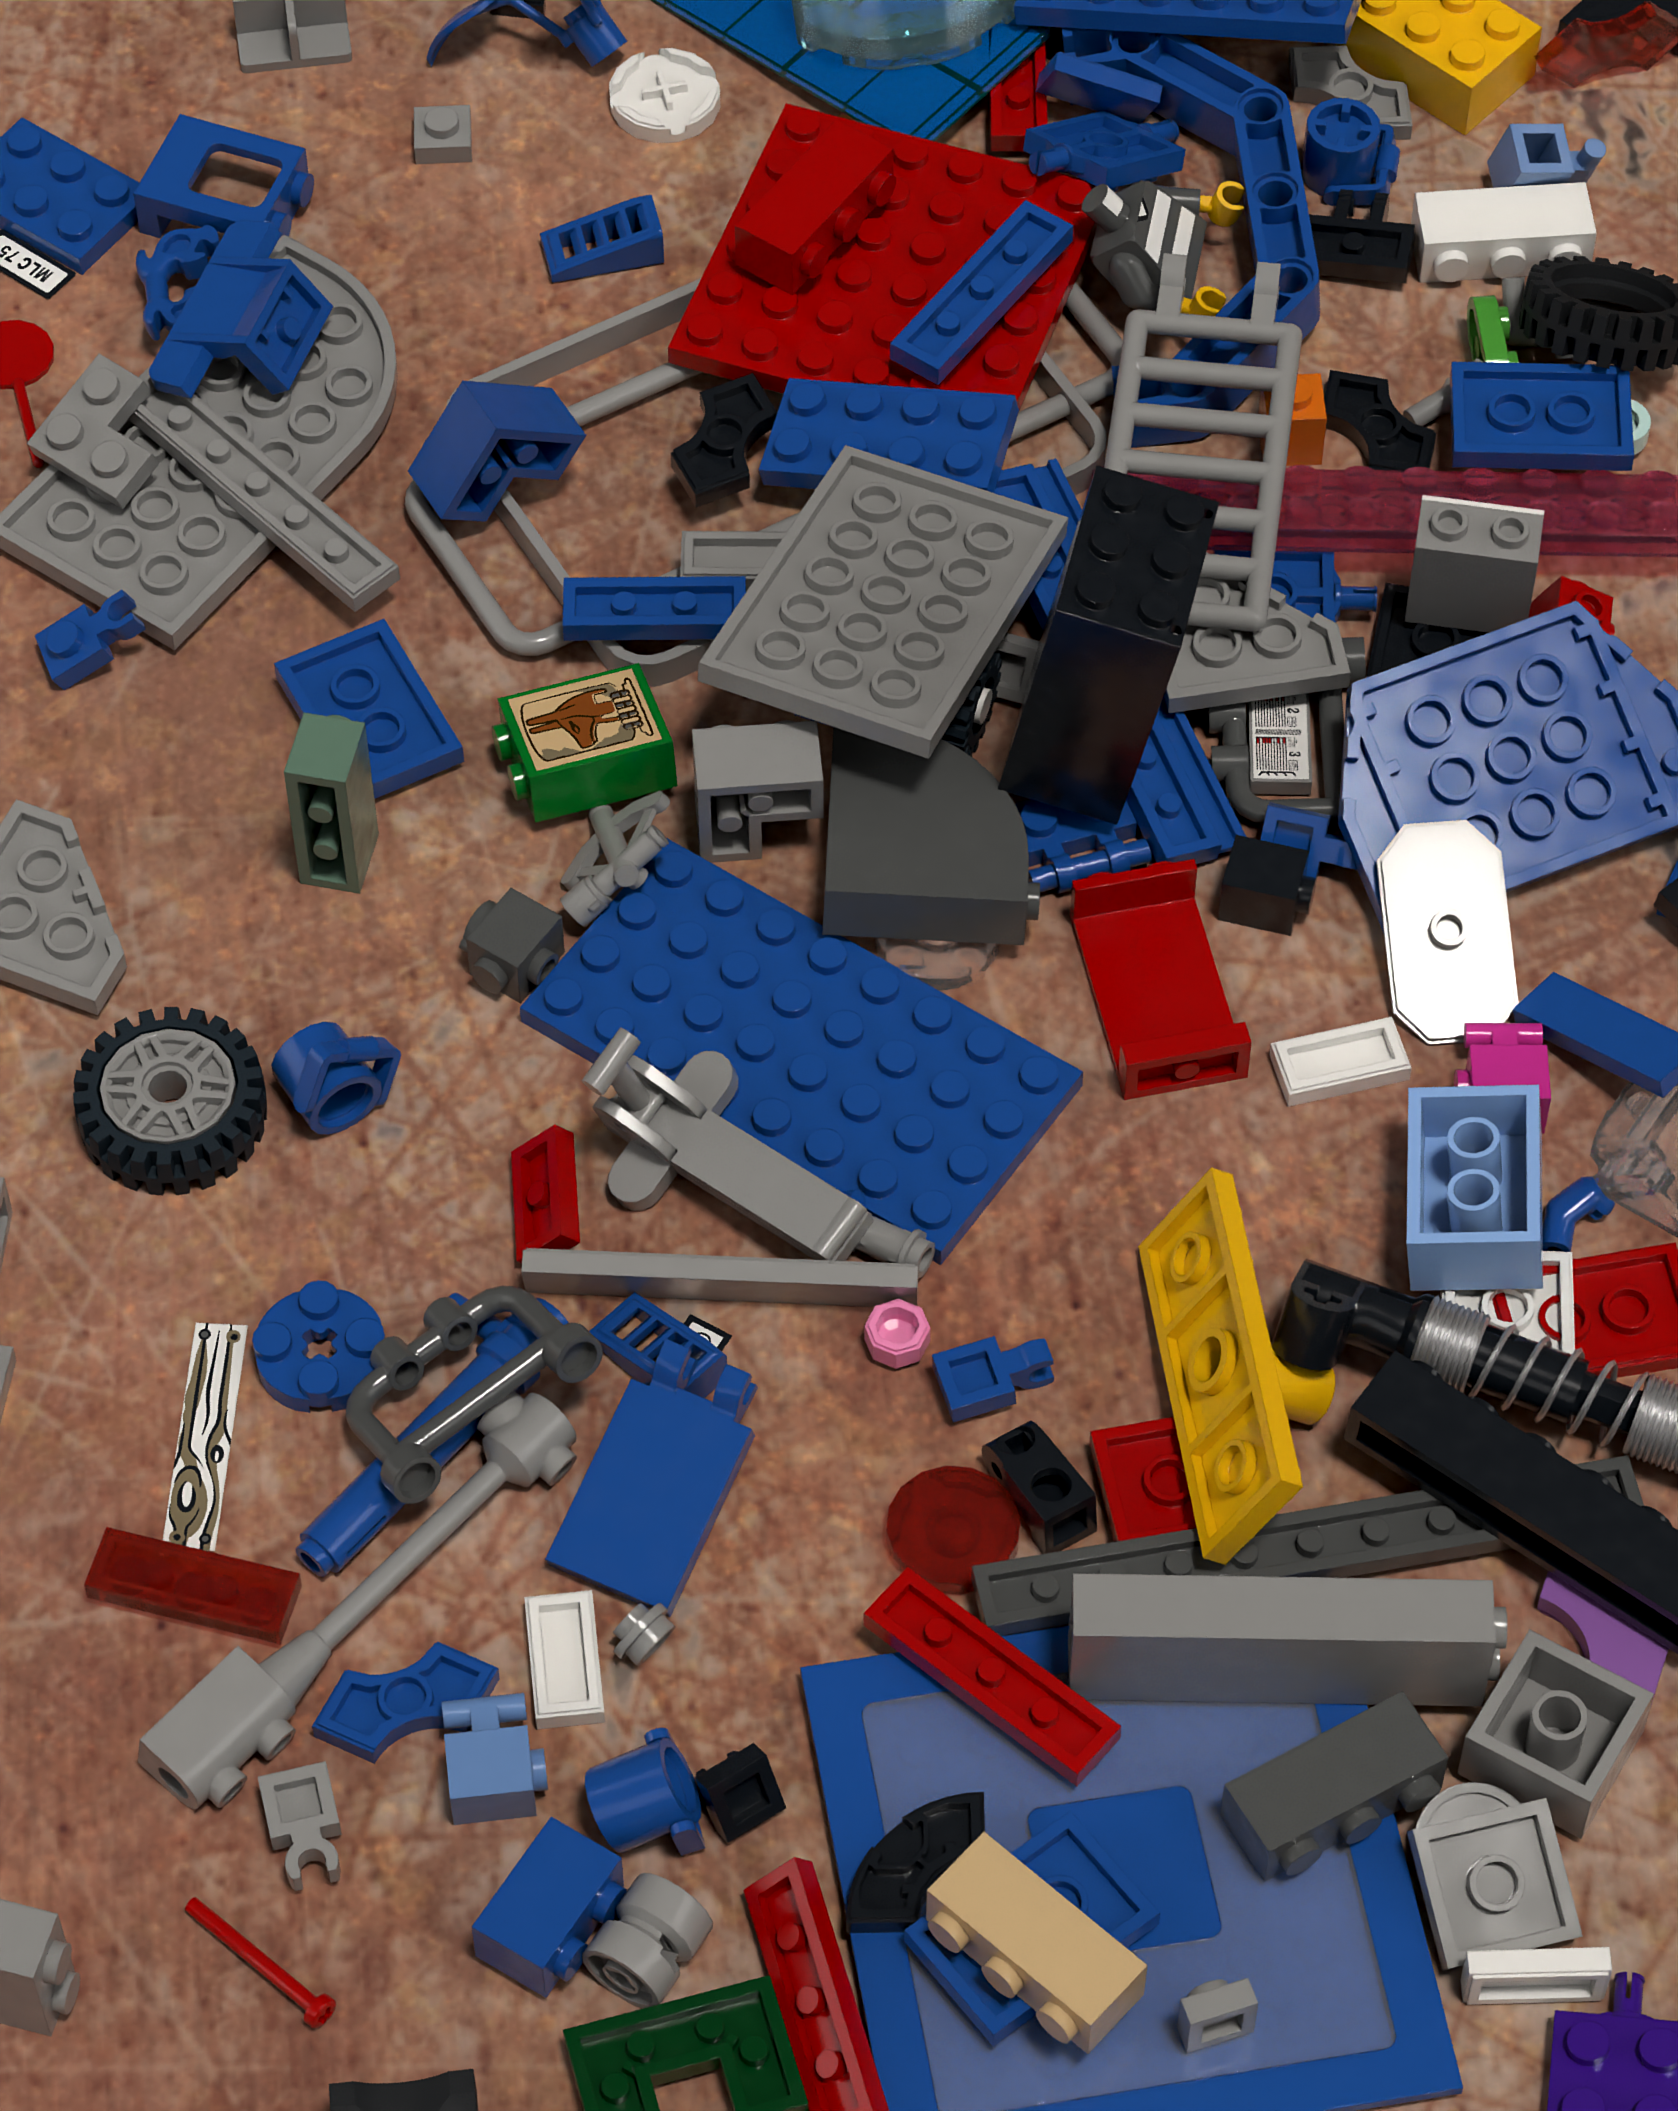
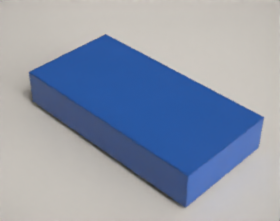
M1060 51L1056 53L1039 73L1036 92L1098 112L1105 110L1124 120L1141 124L1160 103L1163 85Z

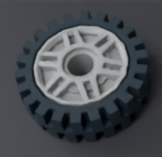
M164 1007L163 1020L155 1021L153 1011L149 1009L138 1012L140 1025L133 1027L127 1017L114 1023L116 1037L114 1038L103 1031L95 1039L96 1052L89 1049L85 1051L81 1058L82 1070H76L74 1077L75 1092H73L76 1121L83 1144L86 1146L88 1155L94 1164H101L103 1173L113 1181L121 1175L124 1187L138 1191L144 1181L146 1182L149 1194L161 1196L164 1195L166 1183H173L176 1195L189 1194L190 1180L197 1179L202 1190L216 1185L215 1171L219 1170L226 1178L237 1172V1157L245 1162L249 1160L254 1153V1141H261L265 1131L264 1120H267V1098L262 1069L253 1046H248L245 1035L237 1028L230 1032L228 1022L217 1015L208 1024L205 1011L193 1008L190 1009L186 1020L181 1018L179 1007ZM170 1099H178V1100H176V1101H174V1102H169V1103H165V1102H164V1101L170 1100Z

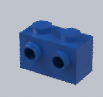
M550 1817L472 1925L475 1956L547 1998L559 1979L567 1982L578 1971L583 1962L582 1953L588 1946L585 1942L599 1923L604 1924L606 1921L613 1920L616 1917V1905L627 1891L624 1887L622 1857L557 1819Z

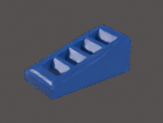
M652 195L640 196L540 233V241L552 283L664 263L663 233ZM619 238L612 242L609 241V239ZM596 242V248L587 250L586 243ZM573 246L575 256L565 259L562 248Z
M635 1292L589 1331L599 1340L603 1352L636 1381L648 1386L651 1383L656 1363L653 1359L659 1355L666 1339L691 1349L690 1357L696 1359L698 1364L684 1390L705 1398L716 1388L727 1364V1356L710 1341ZM633 1317L638 1318L642 1322L623 1339L614 1335ZM652 1331L658 1336L641 1352L634 1348Z

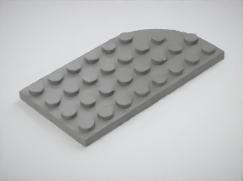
M282 235L269 258L290 259L333 305L288 391L272 395L234 355L224 359L214 357L194 394L317 498L322 500L370 450L388 421L396 397L398 380L395 343L391 327L382 308L374 296L357 278L332 260L294 239ZM150 366L139 376L144 382L150 378ZM128 419L118 432L152 452L159 465L123 509L119 508L52 465H49L0 513V549L99 607L120 590L125 591L134 599L137 607L126 612L122 618L132 612L144 623L146 630L142 632L176 650L277 545Z

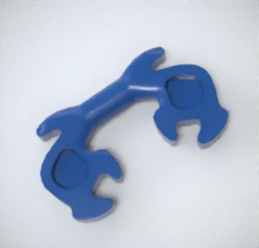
M204 225L197 229L186 228L170 231L157 243L152 258L147 257L145 250L138 251L136 269L140 280L145 285L147 300L143 311V322L153 340L158 341L161 338L160 332L162 328H166L170 332L195 287L186 289L184 297L178 302H172L169 299L167 282L172 275L177 273L184 274L188 280L200 278L208 264L207 257H212L220 242L214 227Z

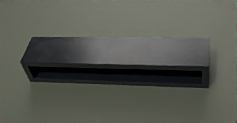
M1395 1350L1351 1406L1343 1439L1678 1654V1530L1672 1527L1670 1521L1658 1510L1649 1506H1639L1614 1490L1612 1484L1600 1473L1590 1469H1581L1562 1457L1545 1438L1535 1433H1525L1507 1422L1485 1400L1475 1396L1468 1397L1443 1381L1441 1375L1427 1363L1419 1360L1412 1361Z

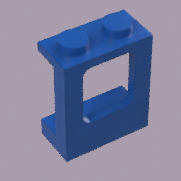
M180 114L133 193L139 232L161 238L171 219L198 227L210 225L217 232L224 234L231 224L241 220L272 222L282 235L289 237L292 219L299 207H306L311 199L314 177L308 173L306 148ZM219 151L281 168L264 201L256 207H248L192 191L191 187L209 156Z

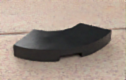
M984 1792L962 1793L927 1803L902 1817L900 1824L886 1834L874 1848H870L855 1874L847 1904L846 1933L904 1932L906 1928L920 1919L921 1908L927 1900V1889L985 1832Z

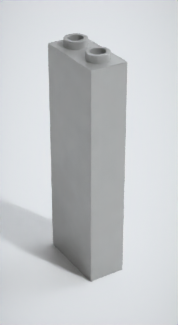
M1073 1573L1068 1631V1687L1086 1700L1377 1705L1403 1691L1412 1705L1482 1706L1488 1681L1499 1680L1500 1649H1505L1507 1644L1506 1607H1494L1493 1580Z

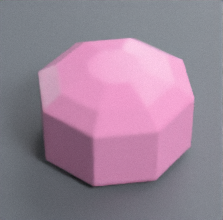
M896 1299L874 1307L864 1326V1339L873 1360L897 1369L921 1360L930 1343V1326L921 1307L901 1299Z

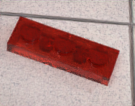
M109 1527L105 1529L84 1583L87 1598L280 1645L302 1587L300 1573Z

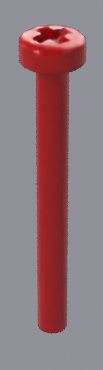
M197 1897L189 1900L185 1906V1911L306 2011L304 2022L311 2028H320L331 2018L336 2008V2001L330 1995L324 1993L318 1997L315 1996Z

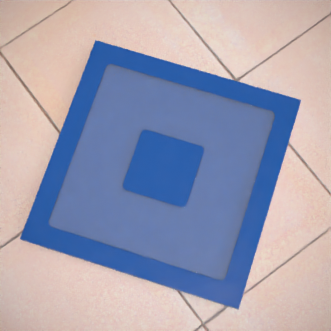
M1069 1626L1001 1636L1068 1686ZM899 1652L800 1667L846 1918L850 1889L855 1874L870 1848H874L886 1834L902 1822V1817L911 1811L947 1796L971 1792H984L985 1833L1010 1853L1071 1810L1160 1911L1159 1925L1127 1947L1128 1950L1148 1965L1144 1995L1089 2054L1071 2040L1065 2044L1053 2038L1041 2026L1036 2015L999 2043L992 2046L904 1942V1932L849 1933L871 2053L889 2111H1358L1462 2094L1463 2084L1395 1814L1393 1813L1382 1819L1380 1826L1365 1839L1353 1844H1348L1343 1840L1322 1851L1321 1857L1303 1872L1290 1876L1284 1871L1265 1882L1220 1816L1224 1784L1367 1710V1704L1087 1700L1121 1725V1736L1119 1741L1076 1787ZM926 1901L921 1908L920 1918L926 1915ZM1249 1978L1258 2001L1254 2032L1187 2053L1177 2030L1180 1999L1187 1997L1192 1989L1208 1981L1223 1979L1229 1984Z

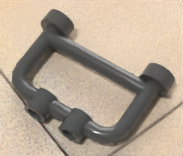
M1363 637L1342 638L1350 669L1349 686L1353 682L1366 677ZM1342 688L1317 692L1325 798L1266 800L1255 796L1251 792L1249 780L1246 702L1208 708L1209 734L1222 733L1223 746H1211V767L1219 783L1225 782V790L1230 805L1239 815L1255 823L1264 824L1267 806L1272 802L1331 815L1330 822H1338L1344 740Z
M502 1285L489 1288L473 1296L461 1306L450 1297L439 1298L431 1303L425 1311L423 1321L428 1330L407 1345L401 1338L396 1336L384 1338L376 1344L370 1357L374 1370L366 1375L352 1390L346 1403V1420L353 1433L383 1463L380 1476L385 1487L402 1503H418L434 1492L441 1479L440 1465L429 1453L546 1366L567 1383H577L588 1378L597 1369L602 1359L603 1349L599 1340L581 1324L568 1323L563 1325L531 1293L520 1287ZM502 1312L513 1313L539 1338L400 1442L372 1413L375 1403L393 1388L403 1391L415 1386L423 1376L424 1365L446 1349L459 1351L469 1346L476 1337L477 1326L495 1314Z

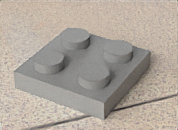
M1547 1798L1407 1831L1442 1971L1463 1966L1467 1951L1533 1949L1583 1937Z

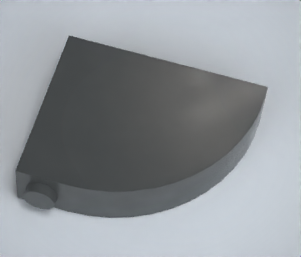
M833 727L822 935L1024 945L1026 920H1038L1040 883L1028 882V840L1023 820L1007 791L998 790L999 781L977 760L942 739L928 759Z

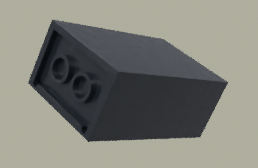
M1096 466L1037 648L998 790L1007 791L1008 793L1117 825L1182 646L1219 506L1218 501Z

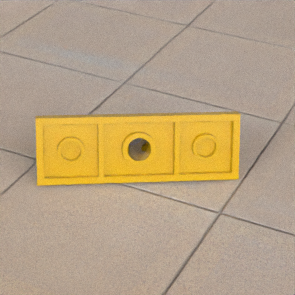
M1211 1167L1142 1241L1138 1248L1203 1559L1226 1565L1303 1488L1289 1419L1307 1425L1318 1422L1331 1405L1335 1392V1373L1333 1368L1319 1371L1298 1367L1282 1359L1272 1349L1233 1174Z

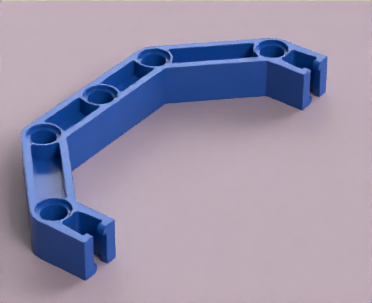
M1062 28L1064 53L1160 83L1159 85H1163L1160 103L1153 112L1166 119H1171V121L1174 120L1177 125L1236 157L1240 184L1245 188L1242 198L1255 276L1215 316L1251 319L1257 262L1281 264L1280 288L1275 322L1297 325L1301 328L1303 340L1320 320V281L1291 110L1286 94L1276 86L1179 34ZM1192 338L1173 359L1275 368L1277 346ZM1119 365L1111 366L1114 397ZM1141 380L1138 403L1233 411L1253 390ZM1134 426L1131 448L1195 440L1205 437L1209 433Z

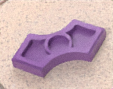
M1548 1571L1537 1609L1563 1624L1573 1634L1582 1649L1584 1658L1655 1695L1669 1648Z

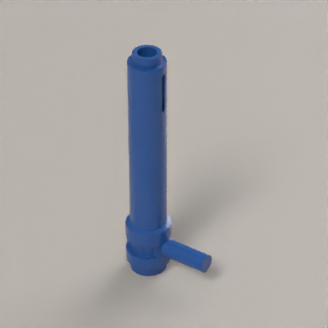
M453 1293L449 1296L460 1306L469 1300L459 1293ZM536 1298L563 1325L569 1323L563 1314L551 1303L544 1299ZM510 1313L504 1320L493 1315L477 1326L476 1335L483 1339L476 1347L477 1357L396 1439L399 1442L539 1338L513 1313ZM540 1371L514 1391L519 1395L524 1394L539 1379ZM485 1412L429 1453L439 1463L440 1468L478 1431L477 1425ZM377 1457L300 1534L301 1543L295 1548V1552L301 1562L320 1577H325L330 1571L334 1573L339 1572L405 1505L382 1483L380 1472L383 1463Z

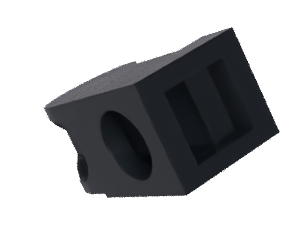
M1028 1421L982 1446L983 1460L991 1478L1001 1492L1009 1497L1010 1503L1031 1529V1539L1042 1554L1062 1551L1097 1532L1096 1493L1035 1422Z

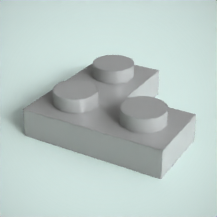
M99 353L29 439L27 445L35 456L123 509L159 465L152 452L118 432L150 393V390L144 380Z

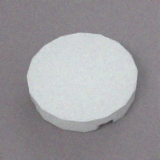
M675 48L659 49V55L645 57V53L641 52L631 56L616 68L609 82L611 114L619 127L635 138L654 143L681 142L699 135L714 122L721 108L720 85L716 80V73L710 63L694 53Z

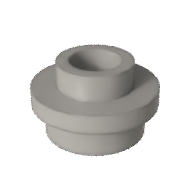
M661 1602L650 1610L642 1603L638 1604L613 1631L621 1640L613 1652L620 1659L628 1656L637 1666L644 1663L665 1642L676 1627L665 1617L668 1609Z

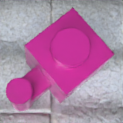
M1465 1023L1464 1048H1469L1465 1070H1455L1454 1086L1539 1084L1542 1134H1544L1551 1103L1548 1051L1547 1045H1543L1542 1023Z

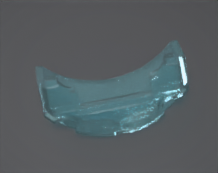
M792 0L797 41L800 46L812 53L818 49H825L841 54L843 65L866 69L898 70L904 67L927 66L943 62L982 45L981 35L997 23L1009 24L1014 19V4L1016 0Z

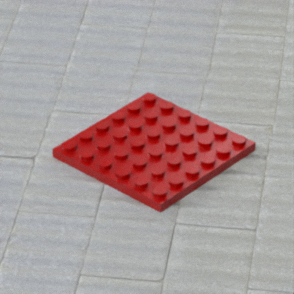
M786 103L668 346V363L730 380L753 373L762 388L783 394L788 379L796 378L1015 395L1020 410L1093 242L1097 224L1083 212L1082 203L1086 195L1096 186L1080 178L1056 172L1037 176V174L1032 173L1029 165ZM837 119L893 148V175L896 177L895 189L885 205L882 207L876 206L862 221L855 237L847 243L842 242L828 257L822 272L813 279L809 277L791 295L736 265L735 224ZM1025 200L1074 225L1073 241L939 385L890 359V343Z

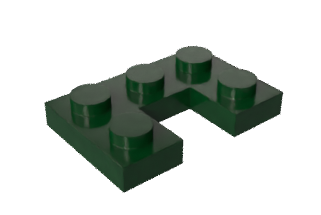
M770 1975L563 2030L564 2044L583 2111H660L654 2086L721 2069L733 2111H809L808 2100Z

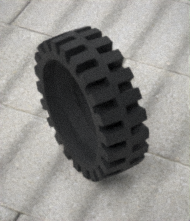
M1564 256L1554 257V261L1545 259L1540 261L1539 265L1534 264L1529 271L1522 298L1519 327L1524 329L1523 334L1527 338L1535 339V344L1540 347H1552L1551 352L1559 356L1571 354L1574 361L1584 364L1588 360L1596 361L1597 367L1609 369L1610 364H1614L1624 371H1633L1634 366H1637L1642 371H1654L1655 367L1663 370L1672 367V364L1678 365V283H1673L1674 279L1665 274L1654 276L1655 270L1646 267L1638 270L1631 268L1632 263L1619 261L1618 265L1610 264L1607 258L1596 257L1595 262L1590 261L1585 256H1573L1572 261Z

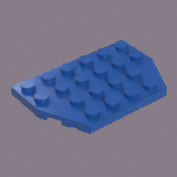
M1579 602L1568 603L1353 682L1348 687L1338 825L1344 840L1348 843L1355 866L1383 933L1376 861L1404 824L1467 820L1501 851L1506 893L1678 828V690L1665 679L1662 682L1630 655L1633 650L1617 636L1609 635L1603 631L1599 625V620Z

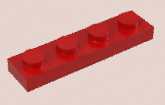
M909 1567L863 1613L864 1627L1076 1787L1120 1739L1121 1725Z
M793 1857L743 1891L767 1971L771 1977L808 2100L809 2110L889 2111L813 1862Z

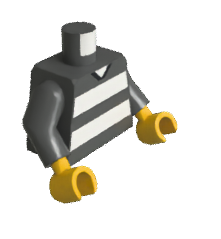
M1142 180L1117 193L1112 191L1106 184L1097 185L1086 195L1082 203L1083 212L1097 224L1090 254L1093 264L1117 290L1125 305L1133 310L1156 311L1163 254L1187 255L1186 288L1181 313L1215 316L1226 302V296L1222 291L1211 286H1204L1198 289L1192 299L1207 222L1199 216V212L1207 213L1210 220L1218 226L1228 227L1234 224L1244 210V206L1233 205L1239 203L1245 193V188L1240 183L1234 181L1223 182L1218 186L1213 196L1200 195V189L1166 187Z

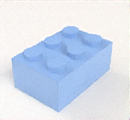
M1539 1084L1408 1088L1406 1244L1411 1291L1543 1289L1542 1126Z

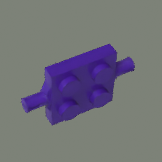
M1627 1972L1615 1974L1613 2012L1593 2014L1555 2010L1547 2111H1678V2021L1658 2020L1642 2014L1645 1978L1641 1974L1632 1972L1630 1998H1626Z

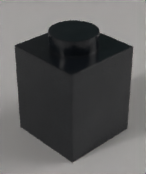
M1236 835L1222 881L1218 920L1292 936L1298 912L1309 915L1314 898L1317 878L1306 876L1309 851Z

